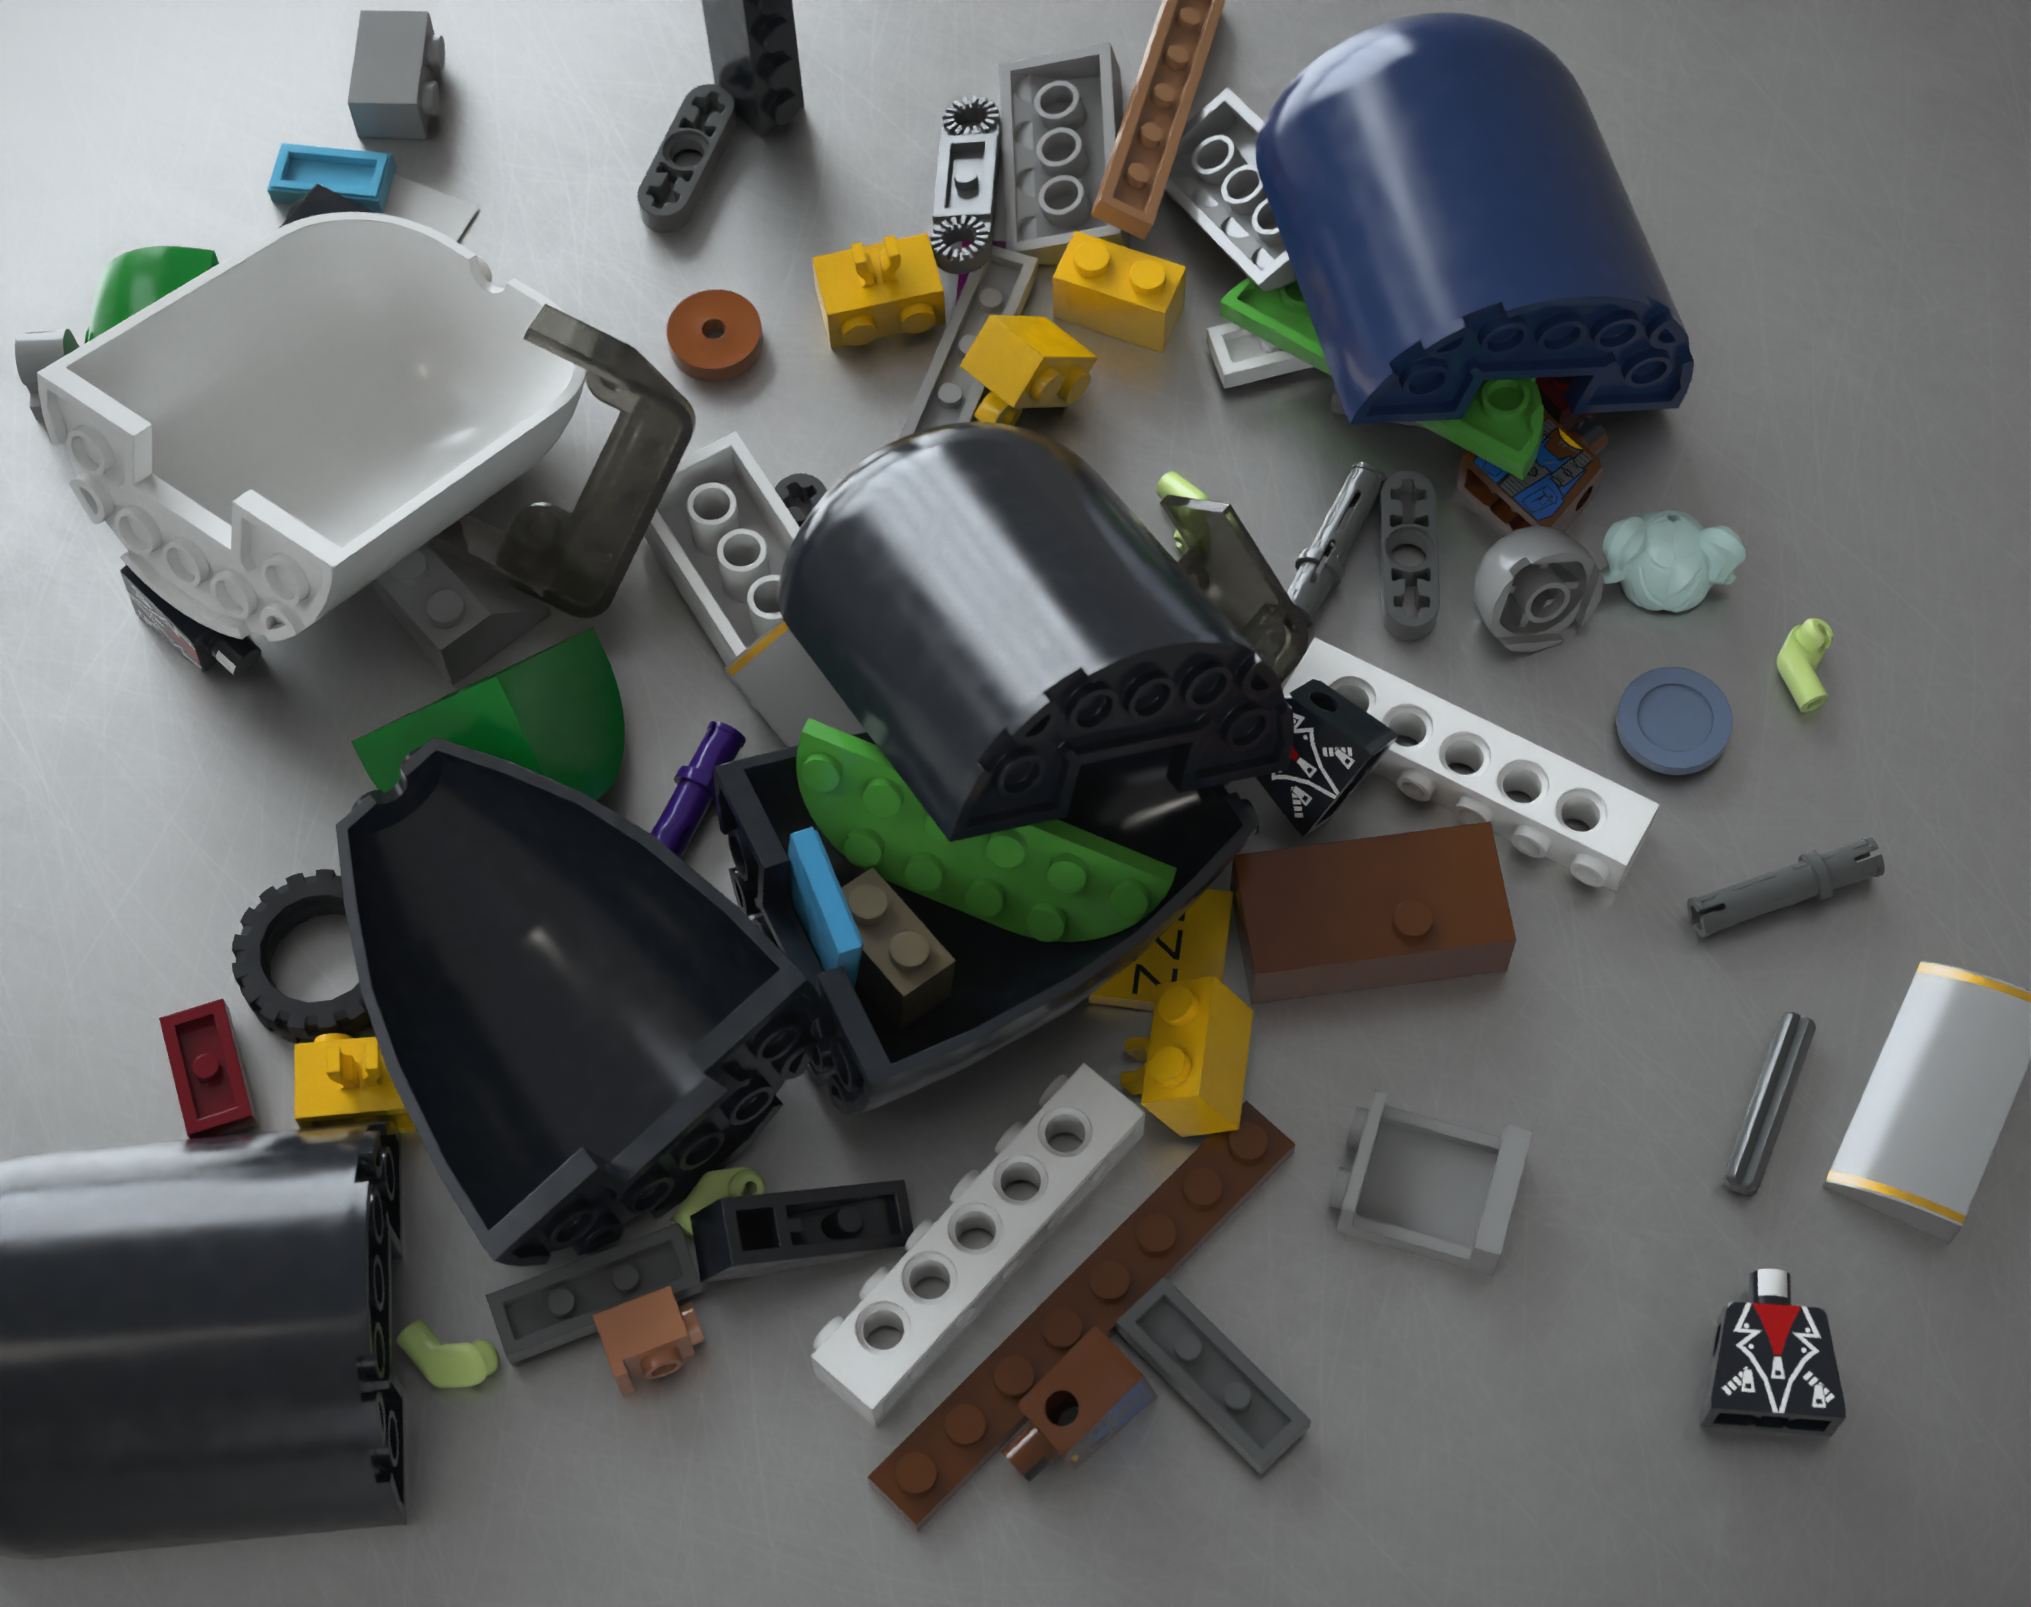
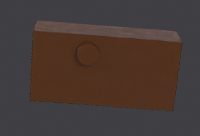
M1491 822L1237 854L1232 862L1230 890L1234 892L1233 907L1251 1005L1508 970L1516 943V936Z

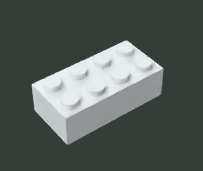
M736 431L628 486L636 525L726 665L783 618L778 606L777 590L785 559L800 529Z

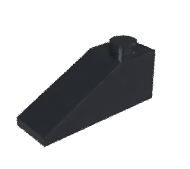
M905 1180L720 1198L690 1216L701 1283L763 1276L905 1249V1244L914 1231Z

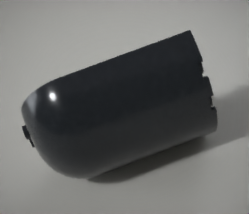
M995 422L951 423L904 436L871 453L842 475L813 507L791 544L783 565L777 590V601L783 620L949 842L1067 817L1080 765L1174 746L1166 778L1179 793L1288 769L1293 747L1294 717L1292 707L1284 698L1281 679L1105 480L1079 455L1052 438L1026 428Z
M381 1121L35 1153L17 1156L0 1162V1556L18 1559H49L407 1524L405 1389L392 1369L391 1260L403 1259L401 1132L393 1122Z

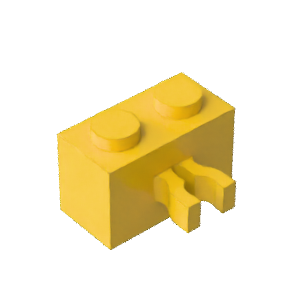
M928 233L896 239L895 235L883 237L884 242L863 246L862 242L850 244L851 249L812 257L816 294L831 348L845 345L861 346L877 338L905 332L911 334L921 333L933 326L946 324L944 289Z
M990 315L961 362L960 367L991 390L973 416L981 422H995L1014 426L1023 408L1068 407L1069 404L1076 402L1090 384L1091 376L1088 373L1098 357L1047 317Z
M1215 975L1157 984L1150 1039L1146 1037L1127 1038L1124 1051L1137 1062L1147 1061L1135 1071L1121 1072L1119 1084L1132 1095L1142 1094L1141 1104L1181 1138L1239 1130L1254 1011Z
M329 1033L316 1037L314 1042L294 1044V1119L300 1129L391 1121L398 1127L401 1133L417 1132L387 1072L376 1036L353 1038L346 1034Z

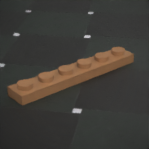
M1225 0L1162 1L1091 216L1142 240H1145L1155 222Z

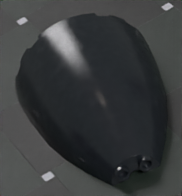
M867 732L852 735L876 745ZM798 745L714 767V785L720 831L724 835L728 834L729 847L736 866L728 870L738 907L747 916L754 915L755 918L752 919V922L800 969L815 987L821 1001L822 1016L812 1021L810 1033L818 1042L806 1070L818 1087L828 1084L833 1105L847 1115L856 1112L861 1114L874 1110L947 1078L1067 1013L1137 960L1203 895L1246 843L1259 832L1258 817L1253 805L1248 799H1241L1237 792L1229 794L1225 789L1229 783L1179 793L1166 778L1174 746L1080 765L1067 817L1058 820L1177 868L1173 884L1166 896L1145 918L1121 932L1087 941L1043 942L1003 929L886 881L956 960L950 997L899 1032L857 983L855 984V989L853 988L843 966L823 971L788 900L789 858L787 855L791 833L813 827L814 831H818L841 888L866 872L863 868L849 862L828 841L811 818L803 801L797 778L796 757Z
M433 737L424 746L411 751L403 759L399 767L401 777L392 789L385 793L382 790H373L362 795L354 803L351 811L336 824L345 912L360 988L387 1072L440 1178L484 1249L493 1261L505 1265H545L551 1257L549 1252L572 1247L577 1255L581 1256L619 1240L624 1231L622 1224L649 1211L657 1219L684 1201L705 1173L722 1170L758 1136L783 1106V1103L776 1094L785 1081L804 1074L818 1042L810 1033L812 1021L822 1016L821 1001L815 987L807 977L738 906L652 834L580 791L508 760Z

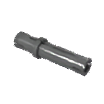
M1360 461L1352 464L1349 475L1333 505L1327 512L1326 518L1310 548L1303 549L1295 562L1297 573L1284 599L1280 601L1277 608L1279 616L1290 625L1303 629L1311 628L1330 588L1337 587L1344 577L1345 568L1343 563L1358 534L1361 532L1375 500L1387 479L1378 467ZM1349 507L1354 508L1342 532H1337ZM1331 542L1335 544L1334 547L1330 545ZM1327 556L1328 558L1316 582H1311L1322 558Z
M1870 836L1821 855L1812 850L1801 854L1798 858V863L1699 897L1689 898L1687 901L1690 919L1716 911L1701 917V922L1693 925L1698 935L1704 938L1710 936L1711 933L1810 898L1816 903L1830 899L1833 896V890L1871 877L1882 876L1885 872L1882 854L1864 861L1856 862L1871 856L1870 852L1879 848Z

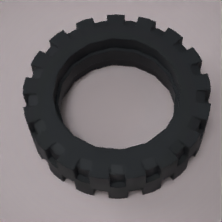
M316 870V876L304 877L303 873H298L285 878L286 885L281 886L277 890L274 886L265 890L259 896L261 903L255 909L249 907L240 920L243 926L241 935L235 934L232 942V952L236 957V962L232 963V971L240 991L263 1026L271 1032L273 1029L279 1031L281 1037L289 1042L299 1044L300 1039L314 1042L316 1037L329 1033H341L353 1038H361L359 1032L369 1026L373 1029L361 992L360 983L352 990L332 1000L304 1002L284 995L276 988L271 978V961L277 946L295 926L315 916L334 914L346 916L341 876H336L334 870Z

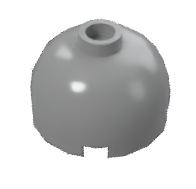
M1534 525L1513 531L1498 540L1485 553L1476 569L1474 600L1486 627L1505 647L1511 651L1534 652L1553 647L1562 642L1563 638L1557 632L1566 629L1574 620L1581 628L1591 618L1602 597L1604 578L1601 570L1595 564L1592 555L1574 538L1562 530Z

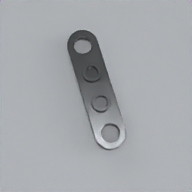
M973 95L972 100L962 97L961 103L957 100L953 101V107L948 106L945 109L946 113H943L942 116L943 126L939 144L932 214L933 226L930 240L936 265L941 270L951 274L974 272L983 267L989 261L992 254L1002 127L998 106L995 107V103L992 100L988 102V98L984 96L981 100H978V96ZM969 121H982L985 123L979 124L980 129L977 126H973V131H970V127L967 126L964 131L962 126ZM959 241H970L974 244V246H968V251L965 247L962 248L961 253H959L958 248H955L954 252H952V248L949 247Z

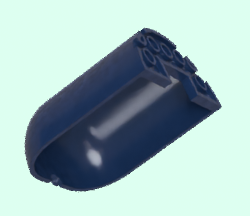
M1450 12L1406 16L1372 26L1339 42L1305 67L1284 89L1270 109L1258 134L1256 164L1260 180L1349 425L1462 419L1483 380L1574 376L1564 393L1571 414L1679 408L1688 391L1694 368V359L1690 352L1688 334L1587 99L1573 74L1547 46L1512 25L1488 17Z

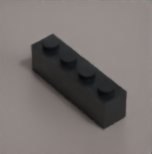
M702 0L714 83L724 88L733 97L736 115L762 138L778 125H785L790 122L804 106L792 0Z

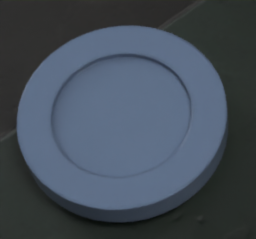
M1680 667L1657 668L1637 677L1624 691L1616 715L1617 732L1626 751L1641 765L1668 775L1692 774L1713 764L1725 750L1733 725L1731 707L1721 689L1706 676Z

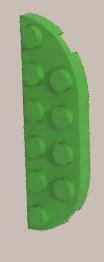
M1248 277L1231 289L1219 301L1222 317L1332 376L1298 281L1263 292ZM1536 378L1483 380L1462 419L1415 422L1523 480L1530 471L1541 445L1544 405H1542L1541 395L1535 381Z
M808 718L801 732L796 757L797 778L803 801L811 818L828 841L849 862L866 871L873 867L884 880L1003 929L1035 938L1039 941L1077 942L1103 938L1133 926L1159 905L1173 884L1177 868L1058 819L949 842L877 745L811 718Z

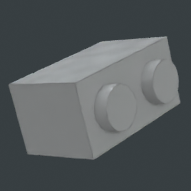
M360 11L347 102L358 138L427 139L429 116H437L439 111V88L437 82L434 81L435 70H443L445 65L444 38L442 35H435L429 11Z

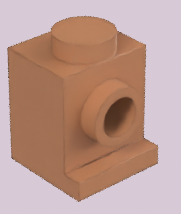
M671 1286L592 1315L622 1396L636 1392L631 1380L633 1378L644 1375L646 1379H656L675 1372L683 1366V1359L695 1355L693 1345L705 1341L692 1303L690 1302L678 1307Z

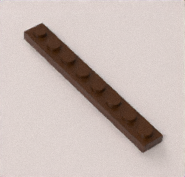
M1246 1100L1242 1104L1239 1130L1213 1133L868 1476L869 1484L918 1532L1029 1420L1017 1407L1021 1399L1092 1327L1097 1325L1110 1339L1117 1332L1115 1330L1116 1321L1162 1277L1165 1276L1169 1279L1294 1153L1295 1143Z

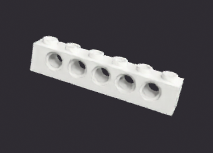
M1316 637L1313 639L1284 687V697L1312 679L1322 681L1391 728L1398 736H1409L1418 742L1417 745L1410 747L1401 746L1394 742L1369 773L1373 772L1396 783L1397 787L1412 799L1423 802L1430 800L1454 812V815L1465 825L1491 822L1493 832L1511 840L1512 844L1522 853L1534 858L1546 857L1568 868L1575 878L1587 885L1594 887L1605 886L1618 892L1651 830L1660 804ZM1463 763L1473 768L1475 773L1469 775L1458 774L1451 770L1448 765ZM1521 791L1529 795L1533 801L1518 803L1511 800L1505 793ZM1578 819L1585 822L1591 830L1585 832L1570 829L1563 821Z
M1083 1063L1070 1078L1065 1074H1061L1048 1086L1039 1101V1105L1042 1108L1026 1125L1021 1121L1016 1122L1005 1132L996 1145L995 1153L998 1155L981 1173L977 1169H973L966 1174L950 1196L953 1204L937 1221L931 1217L925 1219L908 1238L905 1244V1249L908 1252L891 1270L886 1266L878 1269L861 1289L859 1298L862 1301L845 1320L840 1316H836L829 1321L815 1338L812 1347L816 1351L811 1355L815 1376L875 1428L1144 1135L1145 1112L1087 1064ZM1067 1132L1078 1136L1083 1143L1073 1151L1060 1152L1053 1149L1048 1144V1141L1056 1134ZM1016 1180L1030 1181L1039 1189L1032 1198L1023 1201L1011 1199L1003 1192L1008 1184ZM972 1228L985 1229L994 1236L993 1241L988 1246L978 1250L964 1247L959 1243L958 1239L965 1231ZM931 1276L939 1277L949 1285L947 1291L936 1299H923L912 1291L918 1281ZM881 1326H892L903 1333L901 1341L893 1348L886 1350L873 1348L866 1341L869 1334Z

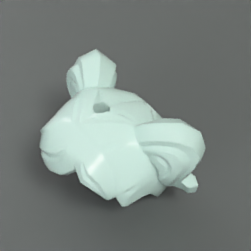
M1659 510L1645 512L1636 517L1625 518L1612 524L1605 535L1602 545V552L1608 566L1603 568L1601 573L1605 584L1620 581L1627 599L1636 606L1647 610L1657 611L1665 609L1677 613L1690 610L1701 603L1713 584L1729 585L1735 581L1736 575L1733 571L1747 559L1746 550L1740 536L1729 527L1720 525L1705 528L1697 519L1682 511Z

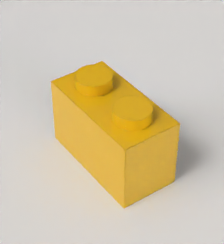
M1074 231L1053 275V317L1164 353L1184 309L1186 266Z

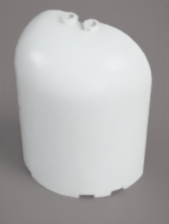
M338 212L300 219L269 233L37 372V381L42 414L52 445L64 444L77 474V477L72 479L69 484L93 524H100L105 521L121 543L128 549V552L120 557L123 562L162 599L196 622L234 638L243 639L250 633L265 635L269 642L295 636L538 463L560 439L574 415L583 390L587 371V349L579 329L559 306L516 278L508 281L505 288L493 285L491 283L492 273L485 260L446 235L423 224L395 216L367 212Z

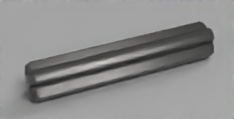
M1785 1012L1777 1025L1722 1178L1724 1186L1732 1191L1746 1196H1753L1761 1185L1816 1030L1814 1021L1808 1017L1801 1016L1795 1012Z

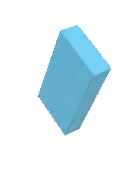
M281 143L267 191L272 202L294 204L299 200H303L315 184L318 183L372 212L383 213L396 170V163L393 155L390 153Z

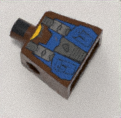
M1544 413L1543 434L1538 455L1523 480L1467 451L1462 456L1456 487L1508 534L1517 529L1534 525L1551 527L1565 532L1597 493L1604 467L1600 459L1595 455L1608 445L1607 433L1600 423L1591 417H1584L1567 431L1552 416Z
M1095 1325L1021 1399L1017 1407L1032 1423L1001 1452L1029 1483L1059 1454L1076 1469L1158 1396L1138 1368ZM1070 1408H1079L1078 1415L1071 1424L1058 1426L1059 1418L1063 1412Z

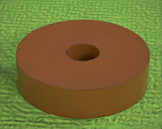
M711 289L692 294L674 308L668 319L666 334L671 357L682 372L697 380L722 382L736 378L755 364L762 351L763 333L759 314L752 303L735 292ZM713 332H720L723 334L721 337L717 339L707 338V336Z

